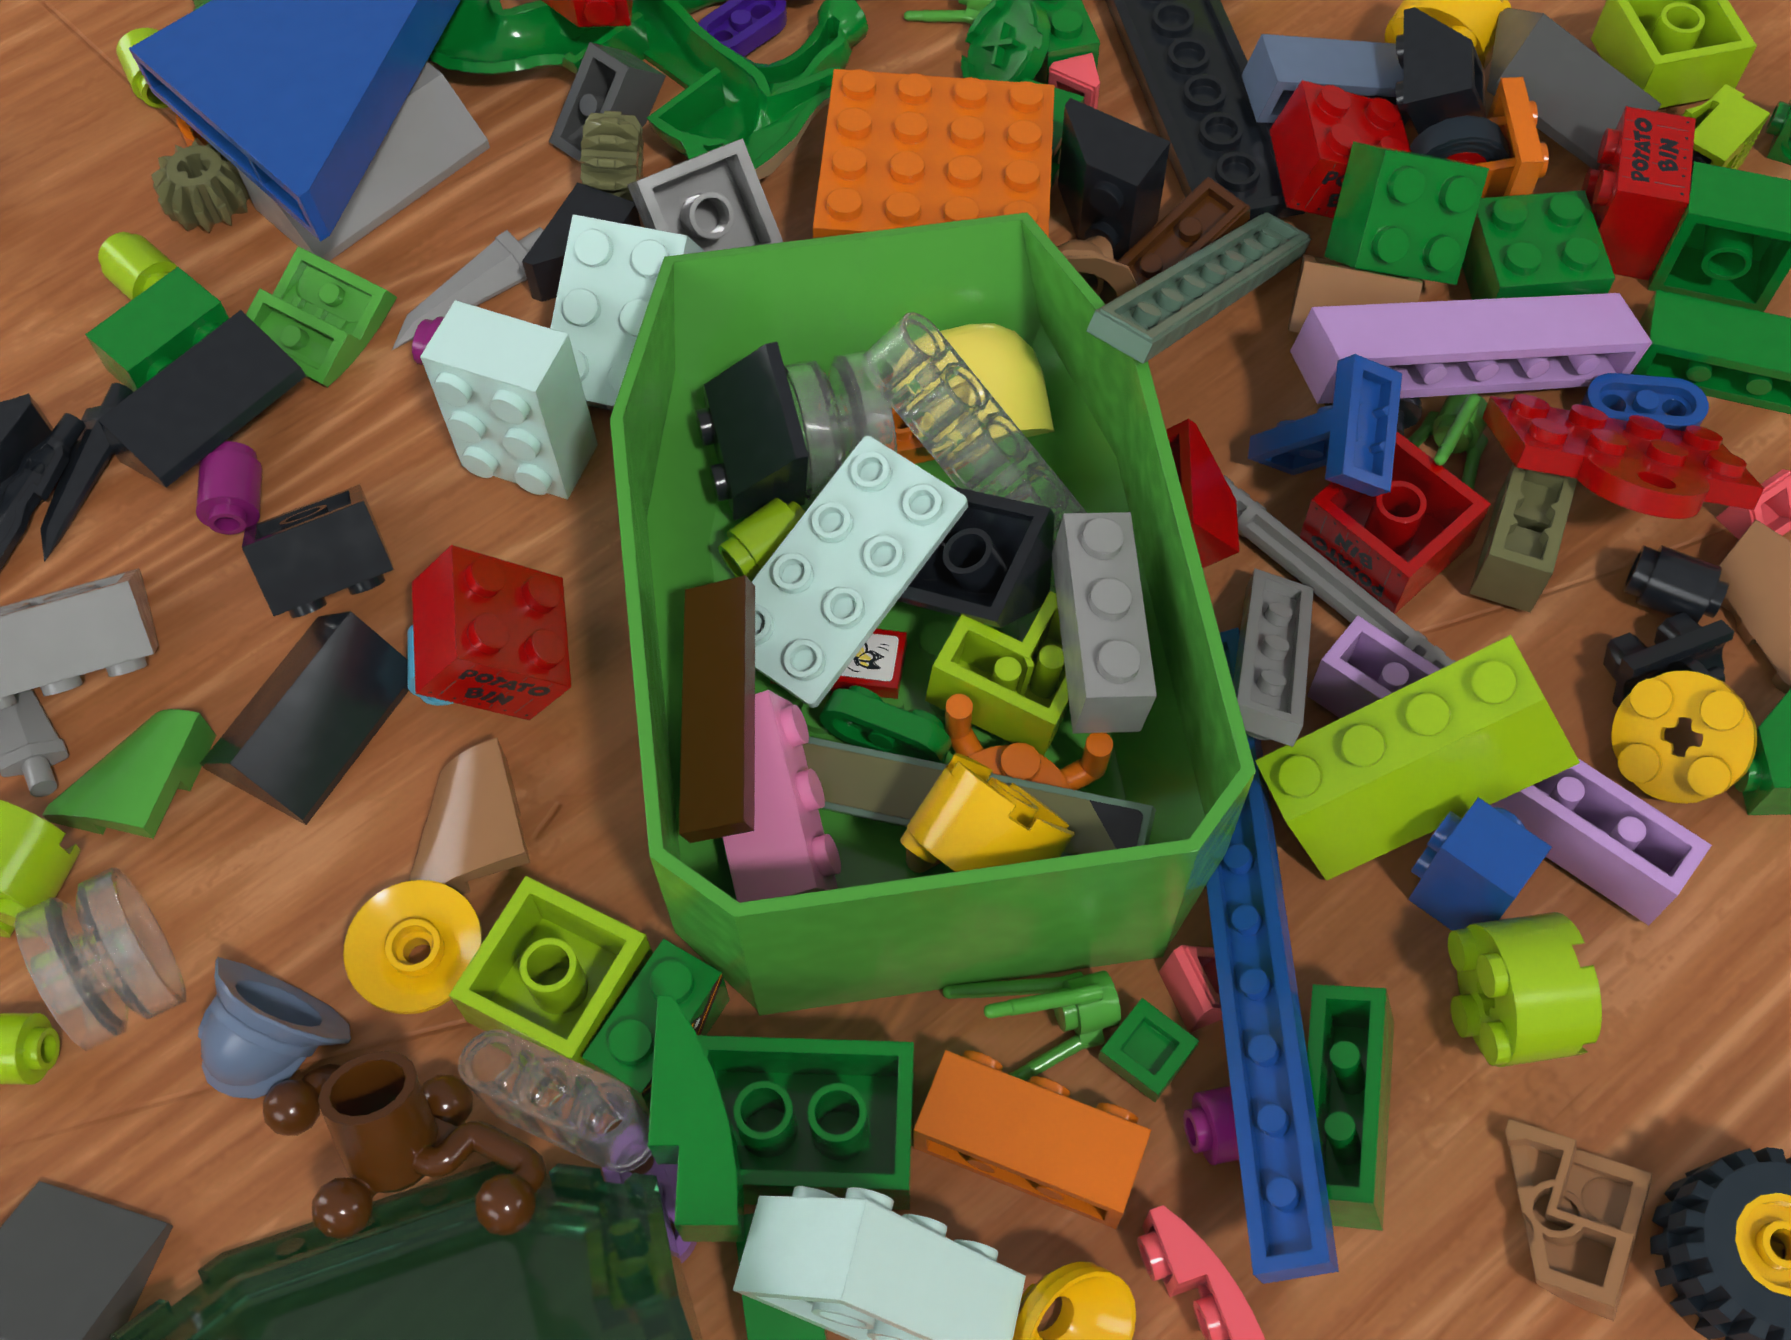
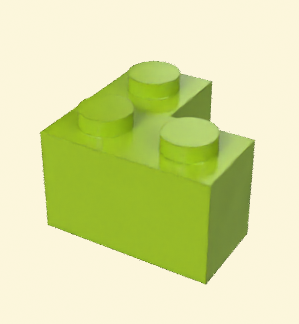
M1049 592L1023 642L961 614L932 666L925 701L946 711V702L952 695L964 694L973 703L972 724L1012 744L1016 742L1027 743L1033 746L1039 754L1045 756L1070 707L1056 593Z

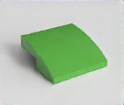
M298 246L273 294L259 288L246 315L302 368L307 377L329 387L365 349L388 315L397 297L388 290Z

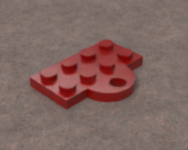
M1516 394L1513 400L1490 396L1482 417L1516 468L1577 478L1583 486L1598 496L1643 514L1670 519H1686L1697 515L1703 502L1754 510L1764 490V487L1746 469L1747 463L1742 458L1732 454L1722 444V436L1704 427L1690 425L1686 427L1685 431L1668 429L1662 423L1649 417L1631 415L1628 421L1609 418L1604 412L1596 408L1579 404L1573 405L1571 410L1550 407L1546 401L1527 394Z

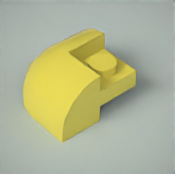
M995 323L963 325L908 338L907 365L910 386L917 395L928 453L933 455L988 442L999 444L1054 432L1042 368L1034 349L1017 332Z

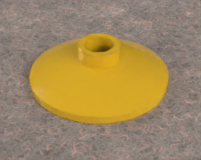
M411 880L392 885L369 899L357 912L348 928L343 950L347 976L356 991L367 1002L381 1010L396 1014H417L433 1010L451 1000L449 994L483 943L482 927L475 910L468 900L458 891L445 884L429 880ZM419 945L430 946V954L425 960L417 964L409 962V955L415 947Z

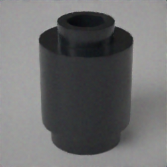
M1643 545L1628 574L1623 592L1637 596V604L1669 616L1685 612L1698 623L1703 615L1711 618L1715 617L1725 598L1729 583L1719 580L1722 567L1663 545L1658 550Z

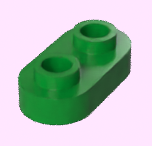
M850 686L848 689L832 691L820 714L822 725L831 734L858 747L943 763L952 745L950 736L944 730L943 722L935 715L920 709L906 711L885 703L876 693L861 686Z

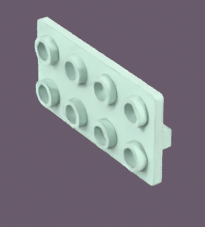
M863 437L752 581L755 585V669L809 707H817L968 508L966 496L873 437Z

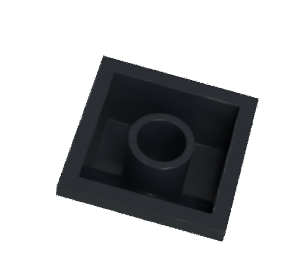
M1070 98L1065 104L1058 187L1077 239L1086 240L1095 236L1105 237L1111 243L1114 259L1119 260L1158 221L1170 141Z
M778 342L764 344L704 384L705 408L695 410L703 446L714 444L718 464L710 465V474L716 499L718 502L728 500L733 521L749 517L774 498H779L786 504L795 501L800 506L805 505L809 455Z
M360 484L249 526L244 532L242 549L273 616L289 611L291 618L307 615L327 604L325 596L348 588L352 595L368 591L386 581L384 573L394 570L390 555Z

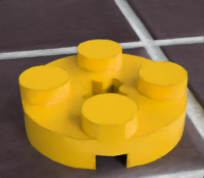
M1693 671L1666 672L1639 682L1621 702L1612 724V748L1618 760V768L1621 774L1644 793L1671 803H1697L1724 793L1747 773L1754 759L1757 747L1756 724L1750 711L1747 710L1743 699L1725 682L1710 675ZM1680 718L1691 719L1692 731L1703 734L1701 746L1688 747L1685 757L1674 754L1673 743L1664 739L1666 728L1677 727Z

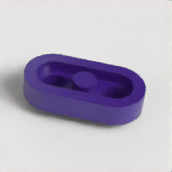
M729 0L702 18L698 24L720 43L745 57L784 29L787 23L786 0Z

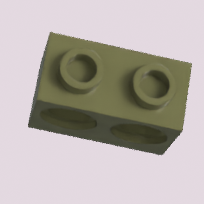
M1513 463L1496 498L1469 594L1531 613L1553 574L1577 478L1516 468Z

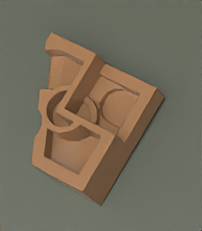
M1755 520L1719 565L1722 567L1719 580L1729 583L1721 607L1727 609L1736 620V630L1746 645L1750 646L1757 643L1777 671L1771 679L1772 683L1777 689L1786 694L1791 688V541L1760 521Z
M497 737L462 752L453 758L440 772L409 881L429 880L439 882L463 895L470 892L468 884L470 880L530 863L519 816H521L508 761Z
M1508 1119L1505 1129L1537 1285L1575 1306L1614 1321L1652 1182V1173L1577 1149L1575 1139Z

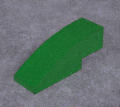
M657 995L648 1147L657 1164H678L674 1226L683 1242H745L744 1190L737 1145L716 1076L695 1030L673 995Z

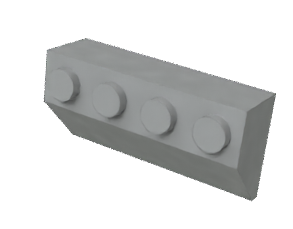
M426 62L329 237L321 242L238 168L237 170L255 209L297 246L330 261L488 150L490 145L488 139L444 75L430 63Z
M139 568L0 606V710L15 705L17 701L14 694L40 687L43 696L54 695L82 685L83 682L80 675L106 668L108 676L115 677L142 669L148 665L145 656L154 654L159 644L144 581Z

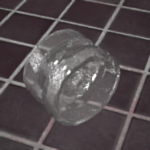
M863 350L836 355L829 369L828 376L824 369L813 360L784 365L809 455L805 498L808 500L817 498L865 436L873 437L897 453L896 432L886 384L878 362L870 351Z
M112 867L79 883L75 903L76 909L60 898L51 897L16 915L14 926L17 942L26 967L42 999L70 1039L85 1051L92 1050L126 1033L128 1007L145 1019H153L186 1002V988L172 949L144 898L120 869Z

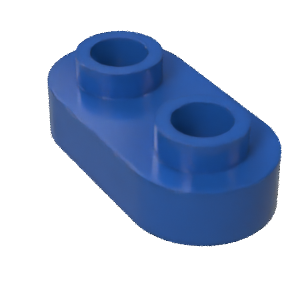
M1607 373L1596 377L1590 383L1581 401V405L1596 408L1604 412L1609 418L1628 421L1629 416L1640 415L1652 418L1662 423L1668 429L1685 431L1686 427L1690 425L1700 426L1709 410L1706 395L1698 386L1690 381L1680 378Z

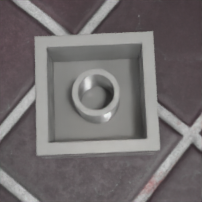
M743 138L627 184L645 228L687 235L704 252L783 242Z

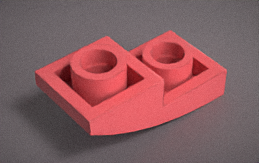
M1164 1205L1149 1210L1142 1225L1145 1234L1137 1237L1142 1261L1151 1280L1163 1279L1169 1297L1195 1288L1198 1289L1201 1298L1194 1300L1193 1306L1205 1340H1266L1239 1286L1205 1241Z

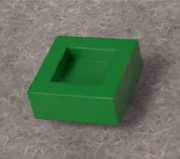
M1141 998L1100 1050L1098 1059L1153 1102H1156L1194 1053L1199 1040L1145 999Z

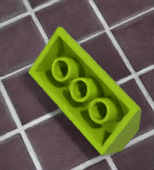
M1511 635L1296 740L1293 747L1285 745L1255 760L1287 825L1326 881L1435 831L1450 811L1463 818L1478 797L1491 805L1580 763Z

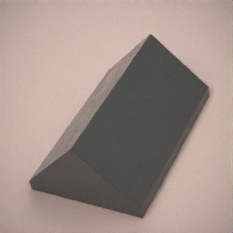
M1506 8L1499 13L1487 91L1495 96L1501 78L1524 77L1529 101H1535L1538 109L1536 127L1592 169L1598 170L1600 165L1597 162V157L1605 130L1607 128L1616 129L1626 106L1657 111L1661 106V103L1544 13Z

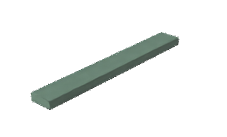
M1270 213L1261 214L1095 310L1086 332L1144 364L1297 261L1305 254L1312 238H1310L1309 234Z

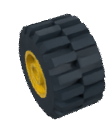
M1766 1147L1752 1152L1749 1148L1734 1152L1685 1173L1686 1178L1673 1182L1664 1194L1670 1202L1657 1206L1652 1222L1663 1227V1233L1650 1237L1651 1254L1663 1255L1665 1268L1655 1270V1274L1660 1287L1672 1284L1678 1294V1297L1671 1301L1670 1304L1680 1317L1696 1314L1700 1319L1694 1330L1708 1340L1726 1337L1725 1340H1791V1157L1785 1159L1783 1149Z

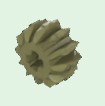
M619 111L590 113L583 126L580 158V179L582 184L633 202L634 200L627 184L643 178L644 162L643 128L635 115H624Z
M196 138L189 147L182 148L175 145V154L173 156L158 158L160 168L151 175L154 181L153 187L159 197L158 202L163 212L169 215L172 221H178V223L182 224L187 231L201 225L210 233L216 223L224 222L231 226V216L233 214L248 212L246 202L250 196L236 166L210 143L204 145Z

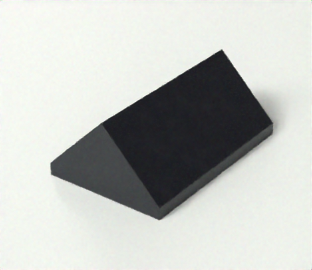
M240 310L99 418L98 421L114 455L121 463L167 488L307 375L286 352Z
M950 486L966 496L968 508L897 601L960 617L962 614L980 623L1003 628L1042 607L1051 586L1055 514L1050 507Z
M351 611L317 617L200 764L205 770L307 825L408 693L407 659Z

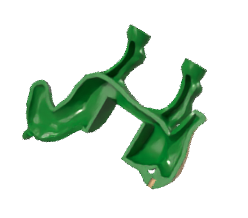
M460 0L427 62L432 61L454 71L482 75H499L562 66L577 74L589 42L628 51L642 61L644 59L685 88L684 91L647 117L654 133L673 149L688 157V159L743 138L758 179L761 180L772 174L797 146L810 122L825 105L829 104L834 69H846L852 53L851 47L857 45L866 37L869 27L865 13L856 0H825L817 12L818 25L807 41L790 56L768 65L754 63L723 45L699 26L690 15L704 7L726 0H633L631 26L577 27L542 0L522 4L510 9H503L500 0Z

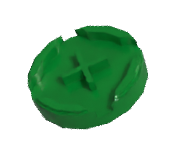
M992 0L980 11L968 30L965 42L970 44L968 57L962 55L961 59L963 78L973 77L982 80L1021 82L1023 78L1033 80L1043 65L1050 44L1051 25L1047 10L1036 0Z

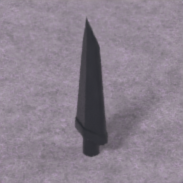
M112 383L101 406L87 408L81 419L85 423L86 428L71 448L70 461L60 476L40 528L44 562L67 531L113 455V451L98 419L133 393L129 387L123 384Z

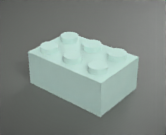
M572 215L550 329L569 334L587 406L613 411L664 257L704 252L687 235Z
M455 300L420 358L461 465L469 472L482 478L495 476L517 483L524 490L536 495L548 493L568 500L598 445L569 334Z
M796 1186L794 1187L792 1197L759 1196L733 1291L850 1340H1013L1026 1276L998 1263L999 1252L993 1247L970 1240L956 1239L953 1241L946 1238L948 1227L942 1222L920 1215L903 1214L901 1216L893 1212L894 1200L882 1193L851 1187L847 1189L845 1198H838L823 1190Z

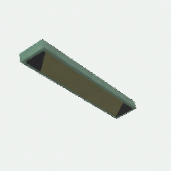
M809 737L808 743L803 744L808 769L811 768L816 772L823 788L825 805L820 809L906 828L946 765H948ZM991 774L990 776L1008 786L1013 782L1048 806L1069 825L1067 829L1073 831L1075 835L1060 857L1149 845L1156 809L1151 805L997 774Z

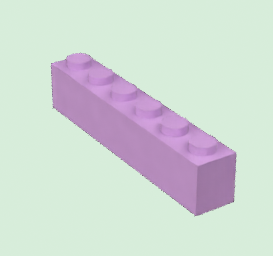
M1605 293L1312 307L1290 352L1316 403L1324 404L1333 403L1338 360L1353 354L1401 372L1400 399L1589 387L1596 377L1603 374H1631L1652 344V341L1621 294Z
M1357 616L1321 659L1307 696L1337 717L1342 718L1440 670V668L1360 616ZM1578 759L1580 761L1579 764L1491 804L1492 807L1503 808L1514 814L1521 820L1526 830L1552 846L1546 855L1547 858L1648 926L1678 896L1712 846L1580 759Z

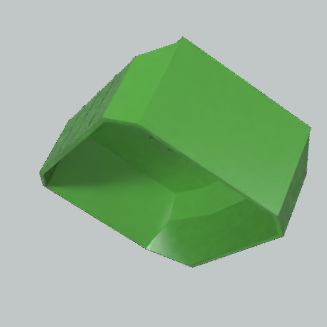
M1028 213L665 256L660 267L610 417L649 856L675 933L710 966L722 972L724 979L758 1010L759 1016L940 990L948 985L1002 981L1163 957L1207 882L1225 856L1253 781L1256 769L1148 361L1142 364L1086 332L1095 310L1106 304ZM995 323L1013 330L1036 353L1044 375L1054 432L999 444L989 442L986 446L974 452L926 461L915 465L949 486L1050 507L1055 514L1053 548L1064 513L1131 512L1157 697L1140 732H1107L1113 740V749L1105 774L1100 779L1077 791L1153 806L1156 812L1149 845L954 872L944 863H940L923 873H916L907 866L906 848L900 842V838L907 829L906 827L818 809L824 834H829L832 837L840 856L841 872L835 875L838 889L739 903L736 899L723 838L689 843L679 835L685 589L736 578L723 560L718 546L728 539L727 531L746 519L733 521L728 500L718 502L715 496L710 465L718 464L714 444L703 446L695 410L705 408L704 384L764 344L778 342L809 455L805 505L801 506L806 512L861 439L865 436H871L876 439L875 424L878 417L894 405L917 400L916 392L910 386L907 365L908 338L968 324ZM1052 563L1050 591L1056 593ZM899 601L894 604L876 629L907 632V646L898 699L880 697L883 702L906 711L912 709L927 711L938 717L945 726V710L925 701L932 666L960 617ZM1040 608L1003 628L988 626L1023 642ZM755 669V694L770 690L793 705H797L805 718L809 737L852 745L831 734L820 721V714L832 691L827 693L817 707L811 708L779 685L771 684L769 678ZM1070 707L1044 756L1059 769L1082 758L1086 739L1091 734L1073 733ZM971 723V728L984 749L1012 744ZM952 746L943 764H949L954 756L955 751Z

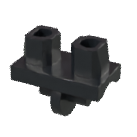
M1682 612L1666 618L1657 627L1654 640L1656 645L1647 647L1636 635H1632L1630 632L1611 639L1607 644L1603 665L1617 681L1612 700L1613 704L1618 708L1621 702L1631 693L1632 688L1639 682L1671 671L1698 672L1725 682L1722 651L1726 642L1733 639L1735 631L1723 620L1702 627L1689 615Z

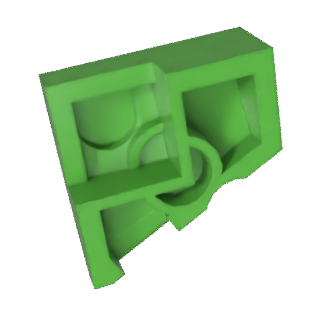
M180 709L156 712L46 807L42 816L52 823L103 835L106 828L154 839L177 788L191 791L202 768L200 763L209 753L217 735L199 712Z

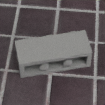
M1131 512L1064 513L1052 551V563L1073 733L1140 732L1157 697Z

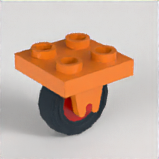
M1524 77L1500 79L1487 118L1466 115L1445 119L1428 127L1410 145V150L1413 153L1489 168L1481 198L1532 194L1538 178L1545 176L1549 161L1548 147L1546 143H1540L1536 128L1538 121L1537 105L1535 101H1529Z

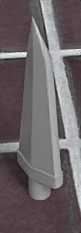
M539 227L519 241L508 230L495 237L494 242L407 314L392 350L413 340L418 325L424 319L434 320L439 316L445 317L455 300L478 306L526 281L527 277L522 260L544 230Z
M31 689L14 694L17 703L0 710V774L2 777L24 775L30 794L35 797H44L57 789V782L51 766L67 759L69 754L64 740L59 738L38 698Z

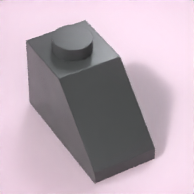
M589 42L549 142L580 162L583 126L590 113L619 111L624 115H635L643 127L647 122V117L650 115L666 75L628 51Z

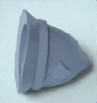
M220 957L216 958L214 978L217 994L204 1013L198 1028V1038L201 1039V1058L203 1060L201 1067L207 1083L218 1092L235 1098L256 1099L265 1096L273 1086L284 1080H289L304 1060L313 1055L318 1046L348 1044L350 1042L349 1024L331 1006L276 977L246 964Z

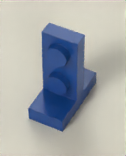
M1357 354L1338 360L1333 405L1321 407L1317 410V413L1298 420L1280 421L1276 424L1275 428L1250 436L1248 459L1291 475L1326 466L1325 480L1372 497L1391 492L1402 373Z

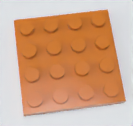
M834 69L813 221V238L1028 213L1049 237L1055 85L1037 84L1028 81L982 80L973 77L927 76L918 73L899 74L872 72L862 69Z

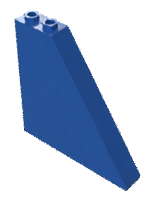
M211 0L133 45L129 50L152 93L321 242L329 237L460 0Z

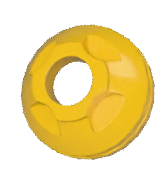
M1075 1262L1064 1265L1045 1275L1036 1284L1032 1283L1022 1294L1013 1340H1132L1136 1323L1134 1297L1129 1286L1121 1277L1092 1262ZM1061 1296L1062 1307L1057 1320L1048 1329L1038 1332L1037 1327L1045 1312L1055 1299Z

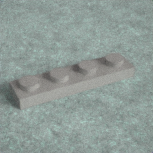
M1254 568L1245 591L1233 686L1246 734L1259 740H1274L1293 747L1304 722L1314 588Z

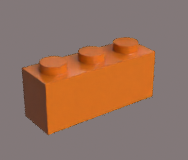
M945 1050L913 1130L914 1149L1117 1229L1151 1129L1138 1125V1117L1120 1106L1110 1103H1098L1097 1107L1094 1108L1069 1098L1070 1091L1050 1079L1032 1076L1029 1082L1004 1073L1002 1072L1003 1066L1001 1063L983 1053L966 1050L960 1056Z

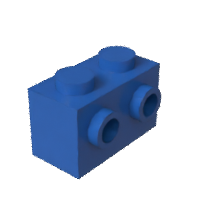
M1478 797L1463 818L1450 811L1426 844L1428 847L1411 869V872L1421 879L1408 900L1450 930L1464 929L1474 923L1499 920L1546 857L1552 846L1526 830L1521 820L1511 812L1503 808L1492 807Z

